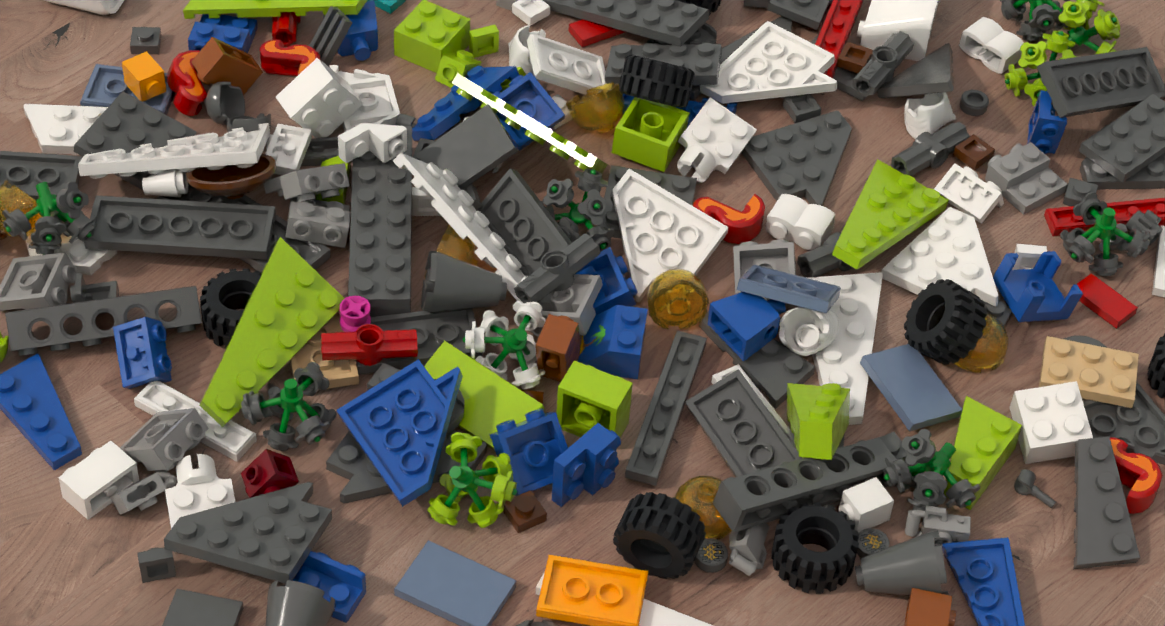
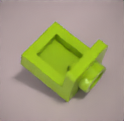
M461 49L457 50V52L443 54L435 80L452 88L454 86L452 81L457 73L465 77L470 69L481 66L482 62L474 59L472 53Z

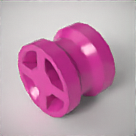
M349 296L342 300L339 309L341 315L340 327L344 332H356L360 326L371 324L370 303L367 299L361 296Z

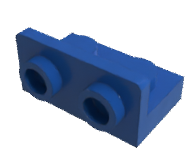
M1041 90L1028 123L1027 144L1033 143L1044 154H1055L1066 128L1067 118L1055 116L1056 110L1053 107L1048 91Z
M142 317L113 327L123 388L131 389L154 381L166 383L172 380L170 372L172 363L167 355L165 343L167 334L161 321Z
M311 551L293 581L306 583L325 591L323 598L329 602L331 597H333L336 602V608L331 617L345 623L349 621L366 594L365 573L353 565H344L332 560L328 555L321 552Z

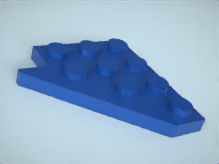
M418 359L336 410L343 423L402 507L431 489L463 377L458 366L434 381Z

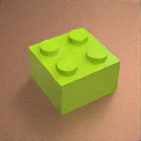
M422 0L394 29V55L437 73L443 54L457 52L459 49L465 50L469 46L470 18L427 0Z
M634 97L615 127L611 153L665 172L681 145L678 140L687 129L690 113L670 105Z
M573 361L558 386L556 414L561 429L582 437L599 423L606 429L614 431L621 438L629 424L633 383L622 377L598 370L593 366Z

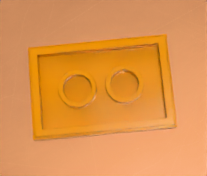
M548 555L536 616L590 626H639L648 571Z

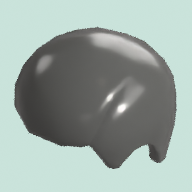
M217 82L209 88L205 105L208 115L215 123L227 125V118L239 115L244 116L245 99L240 87L231 86V82Z
M260 113L257 118L241 115L227 118V131L231 132L232 129L241 127L246 132L259 130L258 124L269 123L270 129L271 114L264 116L263 113Z

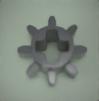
M1140 210L1137 211L1126 224L1130 232L1135 228L1139 231L1150 232L1148 238L1150 240L1149 246L1154 243L1163 231V228L1158 225L1162 219L1150 210H1147L1145 214Z

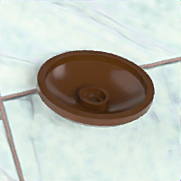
M261 154L258 163L251 167L239 168L237 165H226L219 170L198 167L193 171L186 172L187 182L199 191L214 196L227 197L228 199H238L268 181L276 171V161L269 155Z

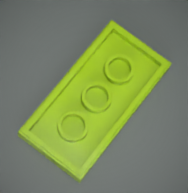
M445 340L424 366L433 379H438L457 366L459 367L463 376L459 390L464 398V417L458 427L472 436L481 437L482 442L486 443L494 451L490 434L497 432L496 425L513 419L518 424L526 420V413L541 408L545 409L543 404Z

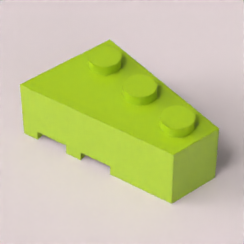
M787 383V421L790 422L791 433H794V442L799 457L832 460L849 425L850 388H841L840 385L834 383L822 386Z
M968 396L965 397L953 445L956 448V452L950 459L951 466L948 470L957 482L968 479L972 486L979 484L980 489L974 493L976 499L971 505L965 507L971 510L1015 450L1022 425ZM946 479L947 487L944 489V495L947 497L946 492L952 486Z

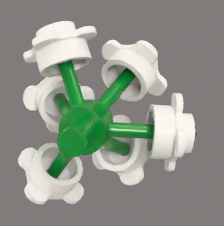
M516 301L513 309L516 311L514 321L518 329L514 328L509 331L508 318L504 316L498 317L492 310L485 311L480 327H476V321H472V330H466L465 337L463 338L465 348L471 349V357L475 358V353H485V343H490L494 346L502 344L503 351L499 355L489 353L485 358L478 356L475 361L507 380L508 377L505 373L507 371V363L504 359L509 354L511 359H516L520 364V367L513 370L515 381L511 384L515 387L521 385L522 389L533 388L538 385L541 379L540 376L545 374V370H538L535 363L537 361L536 343L534 337L527 334L526 331H532L537 327L541 328L544 326L546 319L541 313L542 306L537 302L522 303L521 301Z

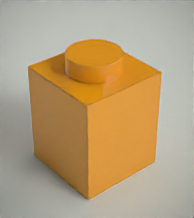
M147 51L122 62L124 83L140 101L144 102L166 92L164 70Z

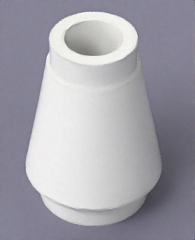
M178 169L167 170L142 179L145 195L181 197L182 194L188 193L186 172L178 171Z

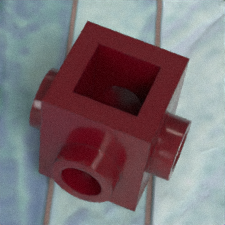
M265 449L241 472L245 491L249 498L292 487L299 482L290 457Z

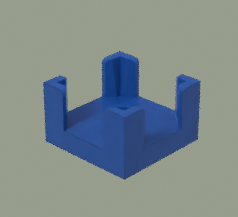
M1055 251L1043 252L1033 269L1012 270L1019 255L1017 253H1006L993 279L1018 322L1068 319L1083 293L1077 284H1073L1065 298L1052 279L1061 264V259Z

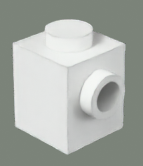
M877 477L844 490L839 512L843 511L847 514L846 520H852L855 524L854 530L860 533L864 529L889 521L894 500Z

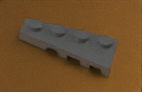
M709 311L700 318L699 327L722 352L726 351L733 358L734 365H740L750 376L759 391L762 390L769 397V403L775 409L787 399V383L804 384L814 375L815 366L792 352L775 339L771 340L747 360L742 361L707 324Z
M1110 437L1079 439L1075 444L1074 483L1076 484V498L1074 499V512H1076V528L1074 529V543H1076L1074 569L1136 563L1140 559Z

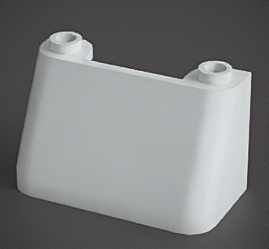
M872 0L866 21L860 20L857 37H861L860 46L874 50L876 47L882 46L893 33L897 34L901 31L908 34L910 40L914 43L912 51L905 59L920 61L926 55L928 40L940 0Z

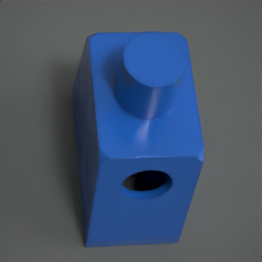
M374 0L367 1L358 15H346L352 21V25L337 50L340 56L354 55L357 60L363 61L370 57L372 51L378 49V29Z
M741 292L710 303L707 324L742 361H745L776 337L779 329L780 315L786 311V306L784 302L773 299L766 301L761 296Z

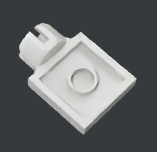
M710 97L678 140L685 148L684 153L677 162L679 172L682 176H686L692 167L695 168L696 172L692 177L697 178V183L705 182L714 170L726 174L754 136L757 129Z
M197 454L198 469L192 468L190 455L177 462L176 476L178 483L172 488L165 489L171 528L180 517L235 502L231 478H218L215 462L210 456Z

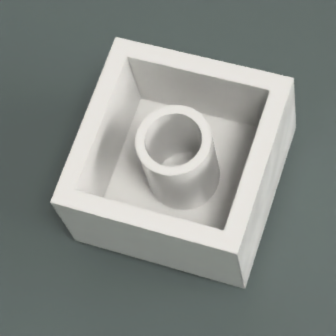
M316 58L276 96V99L289 117L301 127L312 129V135L316 138H326L331 135L335 129L363 104L348 82L319 58Z
M1077 381L1014 391L1010 411L1012 419L1022 425L1018 440L1025 464L1075 456V444L1079 439L1093 438Z

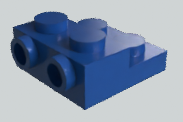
M203 14L200 22L195 21L189 35V50L201 51L211 37H214L248 53L258 29L257 20L222 14L220 18H209V14Z
M531 72L524 77L519 75L510 82L509 87L503 92L497 91L493 93L494 96L549 129L565 119L563 111ZM497 111V117L519 151L534 141L525 135L527 130L525 127L522 126L520 130L515 129L504 122L507 116Z
M611 247L601 251L598 257L576 273L600 275L603 285L593 304L596 315L615 305H636L633 296L639 294L632 278L626 279L624 276L629 270L621 255L616 257Z
M543 408L526 413V420L518 424L513 419L496 425L497 432L490 434L497 457L501 453H506L510 457L513 482H517V494L515 496L553 483L554 460L568 449L556 412L544 413Z
M597 423L554 460L553 502L562 507L570 499H576L583 489L593 496L602 487L606 488L612 483L616 475L614 472L615 468L619 465L616 450L621 445V440L614 431L608 430Z

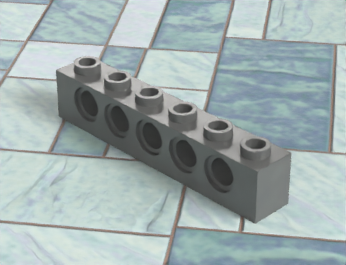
M196 286L6 312L11 351L18 350L19 356L38 353L37 347L50 345L51 351L69 349L70 342L82 341L83 346L102 344L101 338L114 336V326L129 322L127 313L135 307L141 308L145 312L146 317L161 321L165 329L176 327L177 333L196 330L195 324L202 323ZM165 303H171L177 309L175 318L170 321L161 319L158 313L160 306ZM108 312L113 316L114 325L110 329L103 330L96 325L95 319L99 313ZM67 318H79L83 325L82 330L77 334H69L64 328V322ZM38 321L46 322L50 326V335L45 339L35 337L32 332L34 323Z
M879 437L867 441L861 440L853 445L842 448L838 447L832 460L804 457L789 463L783 462L764 470L758 469L750 474L739 477H729L721 481L713 505L731 530L737 532L780 519L783 514L787 515L788 509L792 507L799 509L800 504L803 503L813 506L814 502L821 503V506L841 501L844 490L877 477L884 488L889 487L883 473V469L887 467L885 458L890 457L892 461L897 459Z

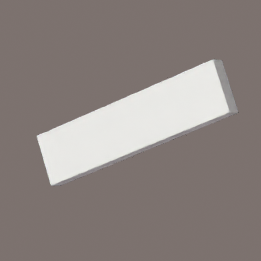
M160 381L149 383L134 398L136 407L153 416L157 412L195 408L209 428L200 442L236 462L257 441L256 433L232 420L224 427H221L199 406V402Z

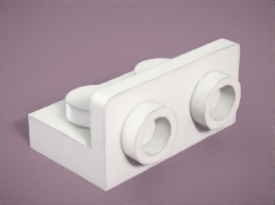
M277 124L274 134L269 135L266 145L267 151L265 153L276 161V171L274 174L285 175L300 169L312 139V129Z
M954 163L934 188L941 196L949 200L948 203L974 217L981 224L995 206L1001 208L1004 204L1002 190L995 183L982 181L974 170L967 166L962 168Z

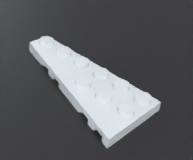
M269 123L258 124L259 130L250 132L244 131L243 127L235 128L222 137H218L217 133L212 132L167 140L168 146L153 148L151 143L143 144L139 148L133 149L130 153H126L124 149H115L86 154L78 164L80 176H90V178L98 179L108 174L116 173L126 177L148 171L149 174H160L171 169L190 172L198 167H207L209 170H219L226 165H237L239 168L251 167L258 163L269 138Z
M883 272L808 277L809 279L840 286L841 288L838 300L829 310L833 311L839 320L837 336L828 347L812 354L820 386L834 383L840 385L841 388H850L849 425L862 424L869 375L860 364V361L864 355L872 354Z

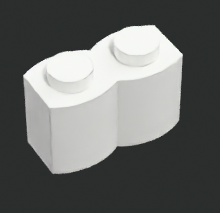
M982 17L963 31L959 46L969 56L980 59L990 70L1002 74L1008 69L1009 64H1016L1022 55L1020 47L1024 42L1017 35L1004 31L992 19Z
M781 194L767 216L766 231L777 239L793 241L803 249L813 250L822 246L834 228L836 214L824 206L808 204L797 196Z

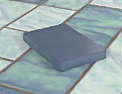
M96 64L81 98L80 105L109 107L122 91L135 98L137 97L124 83L122 67ZM164 73L166 92L148 99L144 103L167 115L175 92L167 84V73Z
M753 265L739 279L737 286L738 291L827 313L838 300L841 290L840 286L758 265Z
M909 344L862 357L860 364L909 431L960 417L962 408L921 353Z
M428 540L394 588V595L459 626H491L515 590L516 580Z

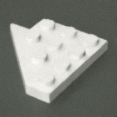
M767 21L720 65L718 84L700 85V92L722 104L832 92L837 90V80L823 73L834 64L835 55Z
M628 169L613 188L612 196L629 274L639 293L635 295V300L640 302L653 284L679 299L727 235L728 227L638 173Z
M952 207L946 209L882 269V279L917 295L922 289L925 290L930 283L933 282L935 284L937 280L949 279L977 295L984 302L995 307L998 305V292L975 218Z

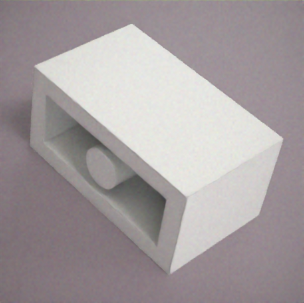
M109 441L101 448L95 449L87 458L77 465L68 468L63 475L58 477L62 497L87 520L111 504L112 500L110 497L139 481L137 463L112 441Z

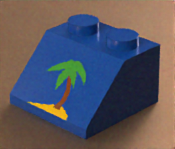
M615 305L596 315L587 334L582 335L578 362L593 366L614 376L638 379L648 309Z

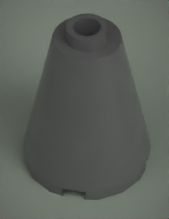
M429 251L425 267L427 272L422 287V311L436 312L498 306L500 300L505 301L507 283L502 282L501 275L444 253Z
M938 530L930 531L860 558L861 565L855 566L858 586L864 585L865 592L910 595L911 589L916 588L949 595L947 590L941 591V584L947 583L942 546L934 545L933 538L940 537Z
M286 580L285 586H277L278 581H274L269 586L265 626H326L335 611V599L331 597L330 602L323 598L325 591L312 585Z

